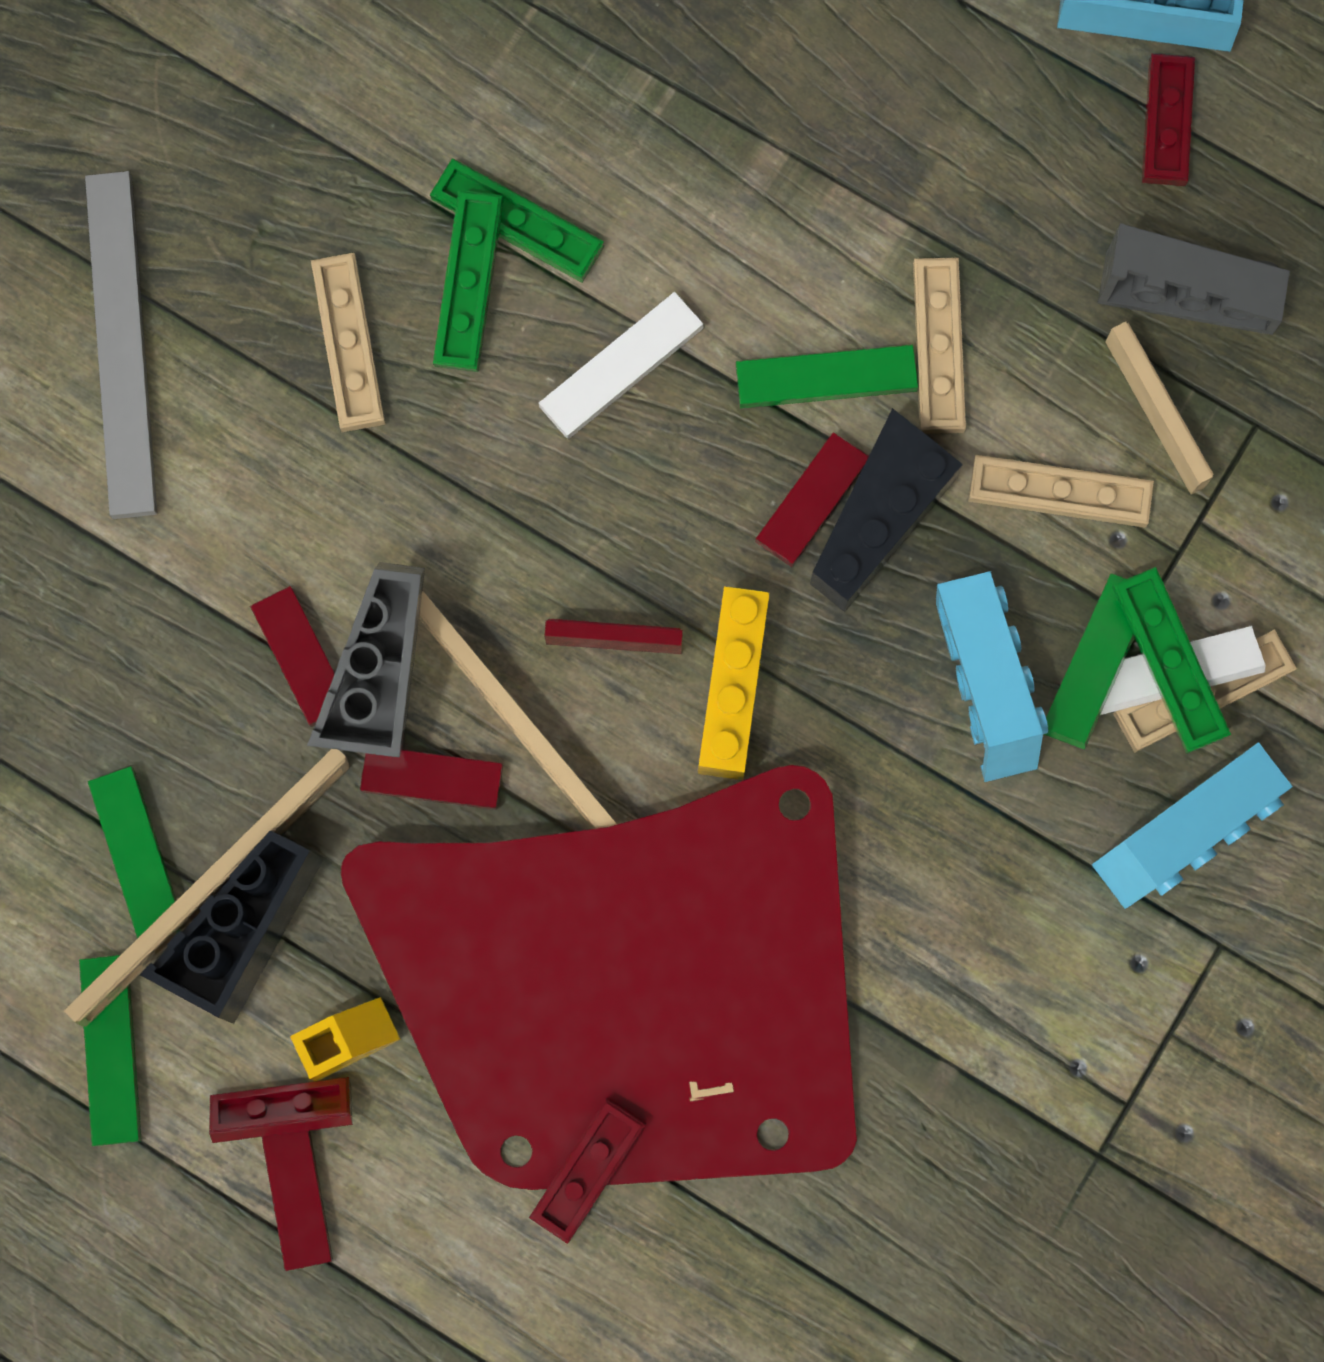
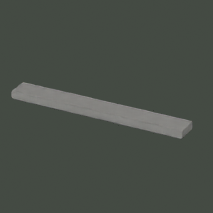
M129 171L86 175L109 513L112 519L157 515L132 176Z

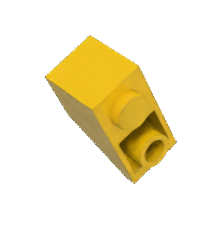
M381 997L334 1014L290 1036L309 1079L315 1081L323 1079L401 1040Z

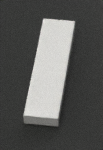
M673 292L541 400L539 407L567 439H570L703 329V323L683 300Z
M1252 626L1190 642L1209 686L1265 672L1266 665ZM1143 655L1124 660L1100 715L1162 699Z

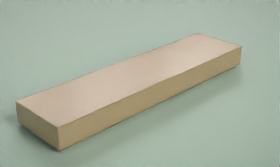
M355 253L311 260L341 432L385 425Z
M959 258L914 259L919 429L924 434L964 433L966 421Z
M1127 322L1112 328L1105 342L1188 491L1192 495L1204 489L1214 474L1135 333Z
M975 455L968 502L1146 528L1149 524L1154 481Z
M1275 629L1256 639L1266 665L1264 673L1210 686L1220 709L1297 670ZM1162 699L1118 710L1113 713L1134 753L1177 732Z

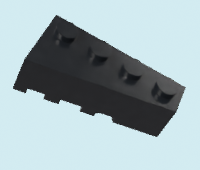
M893 408L811 576L810 585L844 612L955 482L963 466L960 461Z
M270 830L229 875V881L215 896L211 895L199 908L201 912L183 932L179 930L167 944L169 947L154 963L151 962L142 971L140 976L208 1013L234 1024L320 868L323 859Z

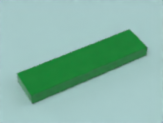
M453 158L430 193L431 200L453 212L456 210L458 190L502 195L504 202L498 237L583 283L604 248V241Z
M458 190L433 365L435 367L479 372L504 202L502 195Z
M913 345L736 361L740 409L917 392L918 389Z
M1154 567L1113 584L1112 588L1186 754L1230 737V730L1157 568Z
M1110 574L1046 716L1048 733L1043 735L1085 750L1134 640L1132 630L1112 588L1113 584L1121 582L1126 578Z
M130 766L87 782L138 939L177 900L135 770Z
M120 955L79 959L81 993ZM129 984L86 1027L84 1026L92 1146L142 1141L131 986Z

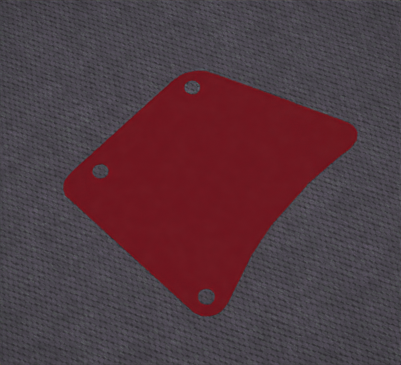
M788 765L777 767L678 808L610 827L492 843H401L378 841L358 845L345 856L341 864L343 887L440 1099L471 1162L483 1174L496 1182L510 1188L527 1190L548 1189L606 1098L646 1123L607 1185L816 1172L833 1169L844 1163L852 1154L857 1142L833 794L826 781L817 772L805 766ZM799 789L809 797L810 810L802 819L789 820L780 812L779 801L787 790ZM690 1082H697L698 1090L726 1086L725 1083H732L734 1092L693 1098L701 1100L690 1101V1098H692ZM778 1119L787 1127L789 1133L788 1140L782 1148L768 1150L759 1143L757 1131L765 1120ZM521 1136L530 1143L532 1155L524 1166L511 1167L503 1161L500 1153L501 1146L509 1137Z

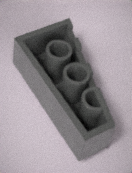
M1120 223L1106 252L1098 303L1273 335L1282 322L1290 271L1278 268L1272 262L1253 261Z
M379 562L375 567L307 746L400 757L405 743L425 568Z

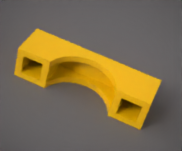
M724 586L698 774L743 780L769 592Z

